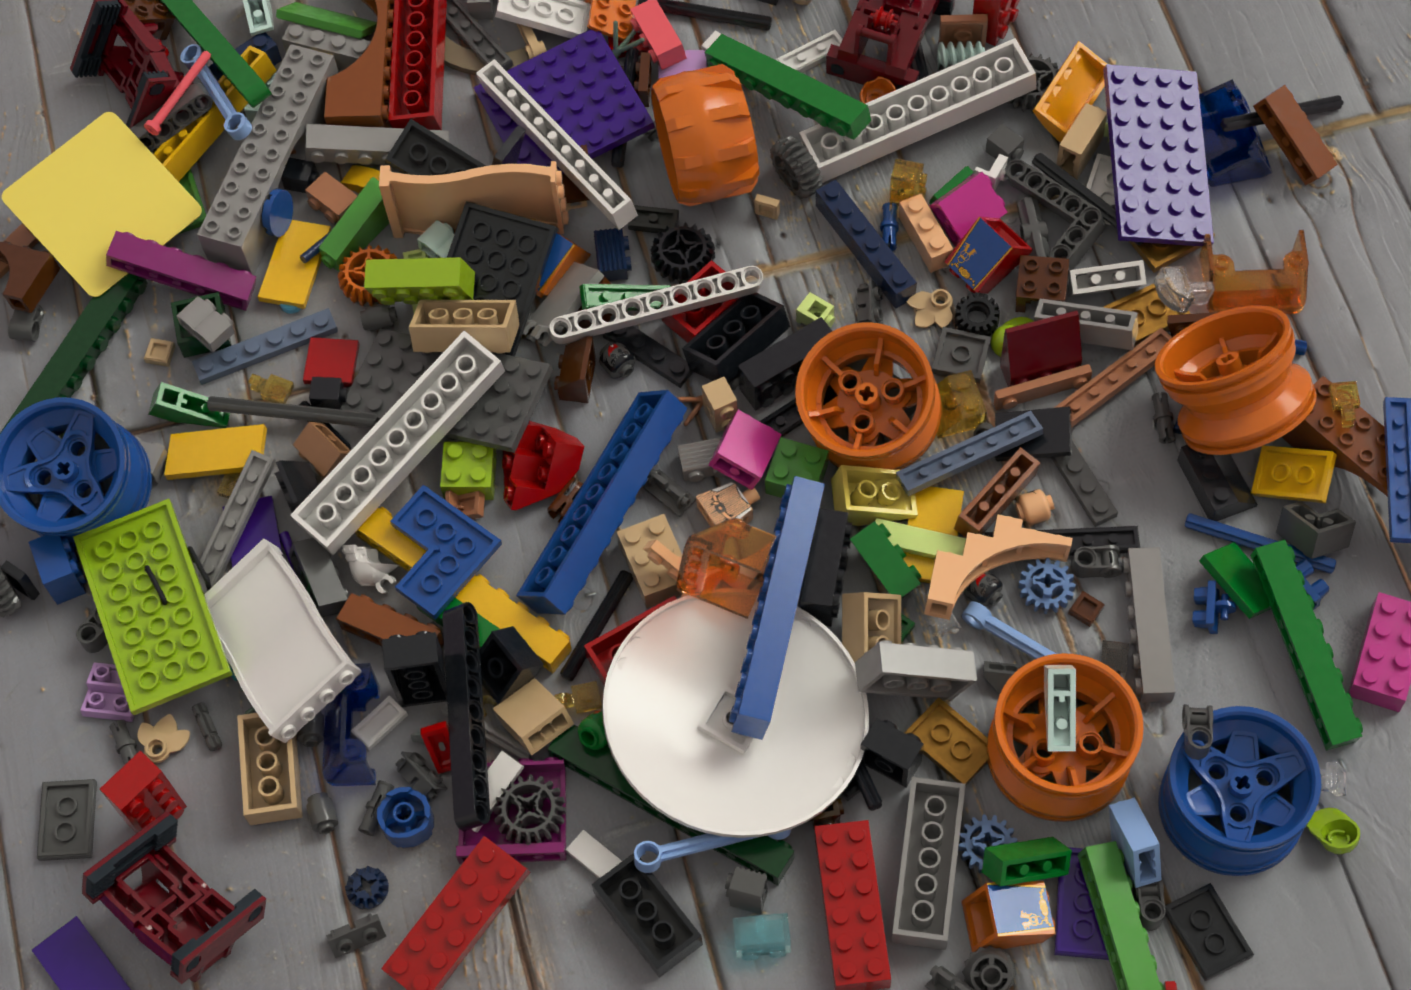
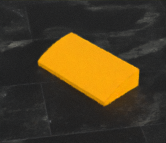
M1080 41L1075 44L1032 110L1040 123L1060 143L1086 103L1093 105L1105 86L1103 69L1107 63Z

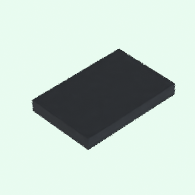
M1070 406L1031 410L1042 426L1043 434L995 456L996 461H1009L1020 447L1034 458L1071 456ZM1030 410L995 413V427Z
M1211 883L1165 905L1167 919L1204 981L1254 956V953Z

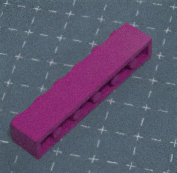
M116 231L106 254V266L198 296L219 292L223 304L244 311L248 308L256 285V276L252 275L249 271L236 270L221 262L214 263L200 255H190L175 247L168 248L159 245L154 240L138 238L129 232L122 233Z

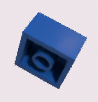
M44 535L28 542L42 583L57 605L86 594L83 584L87 583L82 569L78 567V555L75 549L71 547L67 537Z

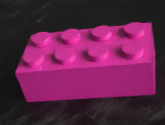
M1378 592L1371 607L1348 693L1352 698L1400 712L1406 702L1411 684V602Z

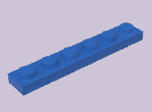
M1385 397L1383 413L1390 542L1411 543V398Z

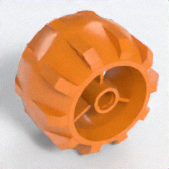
M724 64L659 78L651 86L652 106L664 164L677 202L690 207L750 193L758 182L760 174L758 152L746 98L739 78L735 76V72Z

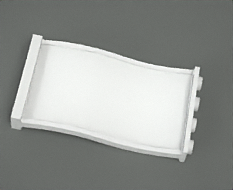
M263 539L204 595L226 658L242 690L269 729V735L286 743L304 725L314 719L320 710L332 702L335 696L347 685L351 684L362 671L351 661L334 638L302 582L283 558V553L279 547Z

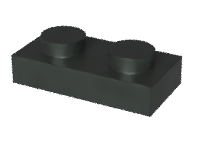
M634 205L638 216L628 223V230L651 233L665 232L666 226L672 229L675 223L678 224L679 210Z

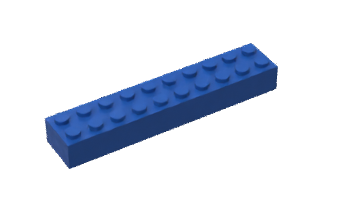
M669 390L639 392L517 593L516 596L537 614L566 615L573 607L574 599L586 585L587 577L597 566L603 550L609 546L612 535L622 524L623 517L628 508L635 502V496L647 482V476L658 463L663 449L670 443L671 436L676 427L683 421V415L688 408Z
M794 476L792 484L786 485L779 506V517H777L774 527L775 534L768 553V563H766L763 574L764 581L757 599V610H755L752 620L753 627L746 645L747 652L740 671L742 674L735 692L736 699L729 717V722L733 723L731 731L733 733L763 740L771 722L824 491V483Z

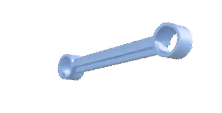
M192 44L182 51L180 59L190 70L204 51L199 45ZM206 63L197 76L225 118L224 129L234 140H242L250 134L252 124L244 114L236 111Z
M971 601L961 614L963 620L970 626L979 630H987L1034 659L1056 654L993 617L991 612L978 602Z
M792 829L768 836L781 840L788 837ZM707 833L660 846L652 841H643L635 847L634 864L639 871L652 873L660 867L663 861L757 837L735 838ZM645 851H651L657 855L656 860L650 863L642 862L640 857L646 854Z

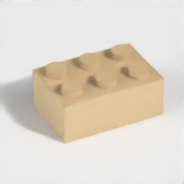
M665 514L617 531L620 549L633 575L646 609L674 595L675 597L681 596L682 594L676 589L682 581L678 582L667 574L668 569L662 564L656 565L647 557L648 553L643 550L649 541L657 539L676 556L684 558Z

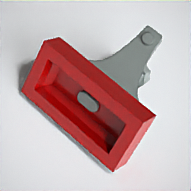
M432 721L429 726L420 728L421 732L410 735L413 742L426 745L438 774L451 771L449 727L446 721Z

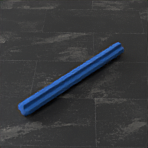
M1192 513L1187 515L1185 521L1186 528L1232 543L1235 542L1254 550L1257 547L1278 542ZM1287 544L1294 551L1295 563L1307 560L1314 569L1329 574L1334 572L1336 566L1335 559L1326 556L1311 559L1295 546Z

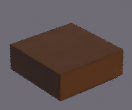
M1082 591L1069 609L1068 614L1091 627L1104 609L1105 604Z

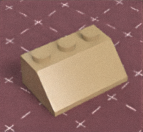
M869 592L842 594V644L849 652L854 663L879 641L889 640L894 644H901V595Z

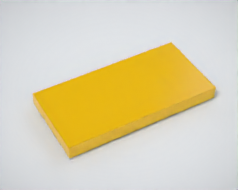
M296 220L291 221L286 233L278 237L258 294L259 302L277 305L285 304L301 309L306 308L322 256L321 253H318L309 262L303 263L300 255L331 231L330 226Z
M264 424L171 434L164 476L167 480L241 473L252 450L264 455L267 428Z
M930 486L915 493L918 516L908 519L907 525L958 536V531L954 527L961 513L964 491ZM904 552L906 554V557L903 559L908 567L914 565L922 576L919 582L930 583L935 559Z

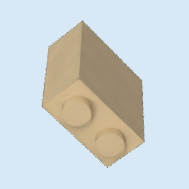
M1087 103L1059 144L1056 164L1076 180L1103 140L1107 112Z
M535 678L493 708L502 726L531 755L574 725L565 706Z

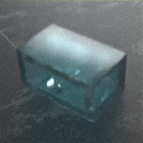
M788 913L733 918L737 958L742 957L743 960L750 961L758 959L761 955L780 958L786 956V953H791Z

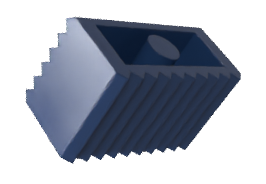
M617 228L595 230L594 240L598 270L608 281L628 279L627 271H632L631 258L625 255V251L630 250L628 236H623L622 228L620 230Z

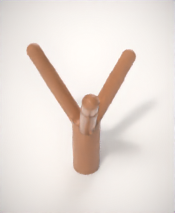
M702 395L698 397H676L681 403H697L684 421V426H688L703 406Z

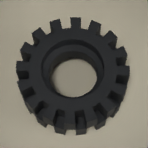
M970 293L967 294V299L962 297L955 309L954 323L957 326V330L990 337L991 333L995 332L996 327L998 328L1000 316L998 304H994L995 300L993 298L988 300L987 294L980 297V293H976L975 297H973ZM972 311H980L987 318L983 322H973L969 320L967 315Z

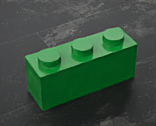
M874 521L850 538V540L888 593L901 595L902 599L921 585L919 579L922 576L914 565L908 567L903 559L906 557V554L898 544L895 546L891 544L888 539L891 534L885 525L881 523L878 526Z
M1053 836L985 847L982 873L1000 887L1069 875L1072 850Z

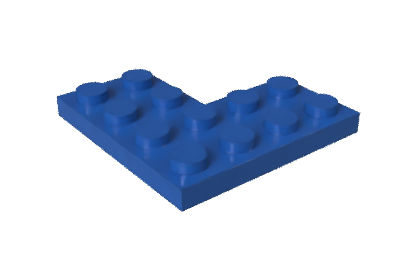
M422 485L390 521L394 528L427 551L395 586L396 591L436 620L498 550L502 542L428 487Z

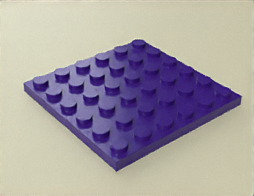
M590 29L506 71L579 146L587 144L588 156L591 159L655 128L653 120L600 31ZM479 84L473 88L504 144L518 125ZM525 133L517 164L550 167L552 160Z

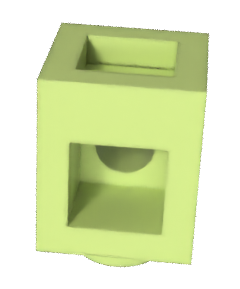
M809 292L796 309V322L808 325L822 317L831 328L835 322L834 306Z

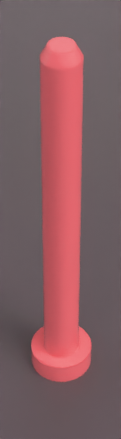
M208 51L202 52L153 120L146 121L144 128L149 133L155 136L160 133V125L210 59L211 54Z

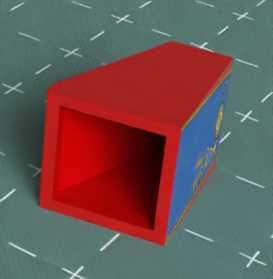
M978 217L944 262L950 267L949 271L954 276L962 278L967 283L965 286L972 293L988 294L1019 265L1020 255L1028 256L1033 249L1000 218Z

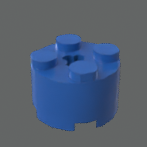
M398 787L389 791L386 794V798L381 802L380 807L378 806L377 808L379 825L386 839L396 847H415L428 840L433 833L434 814L427 798L411 787ZM409 815V818L404 820V816Z

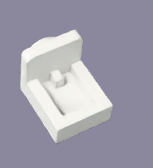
M999 154L990 171L976 167L974 174L983 172L984 175H987L995 191L1000 181H1005L1007 178L1005 168L1008 157Z

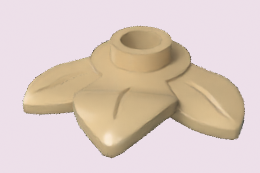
M937 289L932 293L921 291L907 300V305L917 310L915 326L918 328H928L936 323L943 329L952 321L953 314L950 308L952 307L953 299L950 293L944 289ZM939 300H941V301H943L944 303H943V304H939V303H936V302L939 301Z
M167 714L154 727L151 724L142 722L137 735L139 742L144 746V754L153 763H160L165 761L170 753L181 751L186 746L190 738V731L178 730L173 716ZM162 748L160 753L154 754L155 749Z

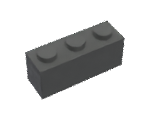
M314 538L293 542L289 552L290 561L297 577L309 593L321 617L339 614L349 595L347 589L342 587L339 569L333 565L331 553Z

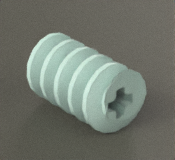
M949 41L947 48H945L943 42H939L937 47V70H939L940 65H943L945 69L949 65H955L985 51V48L982 46L981 41H977L975 47H973L971 41H967L965 48L961 41H958L956 48L952 41Z

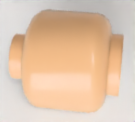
M1041 489L1021 494L1018 502L1015 503L1019 519H1022L1023 522L1025 521L1029 526L1048 521L1051 517L1050 510L1055 509L1051 495L1046 496Z

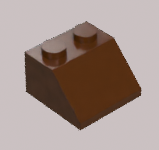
M586 336L565 345L564 354H560L558 368L561 369L560 376H556L554 381V390L558 391L559 400L589 403L596 366L593 336Z

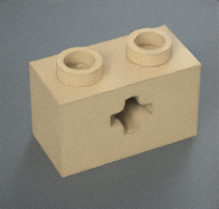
M721 377L702 386L703 409L716 433L722 430L725 431L729 421L738 410L737 399L725 377Z

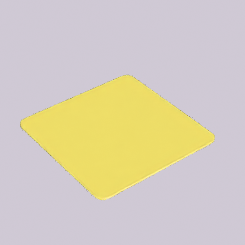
M113 112L103 113L2 193L4 204L91 297L101 296L129 274L106 266V254L116 231L122 233L129 232L138 238L154 240L159 245L164 246L198 219L202 213L199 203Z

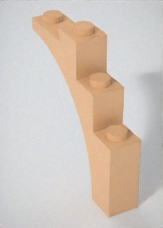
M997 514L993 536L988 537L968 532L963 555L937 550L924 615L950 620L952 610L962 592L979 576L998 566L1015 561L1046 558L1067 562L1073 538L1022 528V519Z

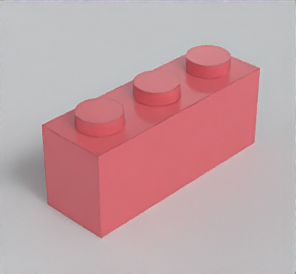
M648 0L630 9L633 17L630 19V23L634 31L640 32L639 38L645 39L642 45L644 48L649 47L648 53H650L653 64L657 62L661 70L686 59L683 45L657 0Z

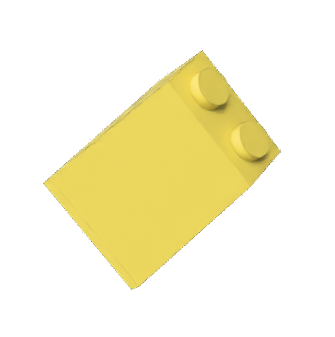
M841 465L831 478L834 510L848 512V522H852V525H869L876 521V518L897 521L918 516L915 494L908 496L896 478V472L900 470Z

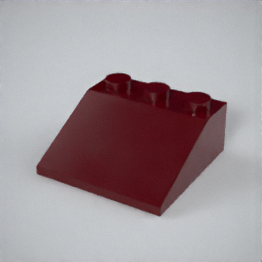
M1078 311L1005 329L1000 367L1008 387L1076 368L1082 364Z

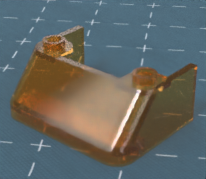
M1304 230L1298 231L1292 252L1284 257L1283 269L1235 271L1234 262L1229 256L1223 254L1213 255L1210 234H1205L1200 251L1206 306L1209 312H1221L1244 306H1269L1279 309L1285 314H1296L1304 309L1307 300L1309 265Z
M738 518L728 519L688 537L684 546L676 586L685 594L748 619L763 582L739 573V565L761 573L777 536L750 526Z

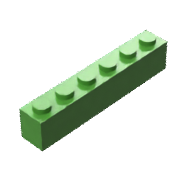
M1116 841L1085 847L1077 855L1118 990H1165L1163 984L1159 982L1156 973V959L1151 955L1148 947V933L1142 927L1140 921V907L1134 901L1132 895L1131 878L1129 875H1126L1124 869L1123 852L1121 849H1118Z

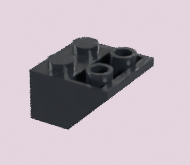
M280 460L276 462L279 471L275 475L288 506L293 513L318 486V482L309 462Z

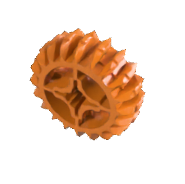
M368 245L365 250L359 246V252L350 251V258L344 257V264L339 265L338 280L340 282V289L345 297L350 298L353 303L359 301L362 307L366 302L370 306H373L374 302L381 304L364 287H361L364 286L366 260L397 259V256L394 253L391 254L388 248L382 250L379 245L375 249Z

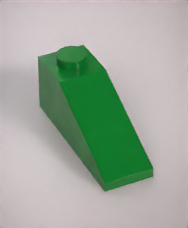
M161 382L153 393L148 415L171 422L226 428L230 413L210 411L207 407L209 397Z

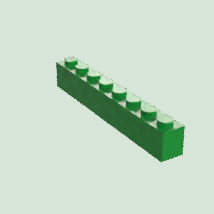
M721 34L704 52L708 67L724 64L735 72V76L739 78L740 83L747 89L755 90L765 98L773 99L783 107L791 108L799 112L803 117H809L817 121L821 126L835 130L841 136H847L855 140L871 122L868 105L724 34Z
M1284 539L1255 548L1250 555L1325 750L1328 751L1357 742L1362 737L1363 727L1359 718H1355L1353 713L1352 698L1348 692H1345L1342 685V673L1339 668L1335 667L1333 662L1334 654L1332 647L1329 643L1325 642L1323 624L1320 619H1316L1313 611L1314 602L1309 594L1307 595L1303 586L1305 584L1304 576L1296 568L1294 563L1295 554L1292 547L1288 546Z

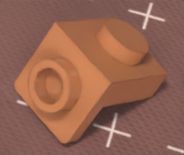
M451 490L445 492V500L472 520L483 517L485 494L481 491L457 495Z

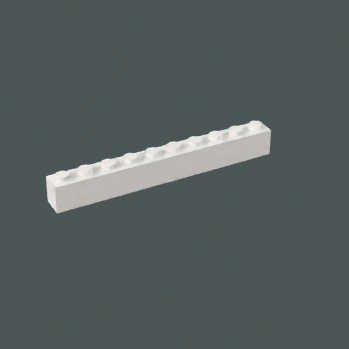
M495 59L476 72L483 89L518 126L526 129L525 133L552 161H556V165L618 230L638 216L632 200Z

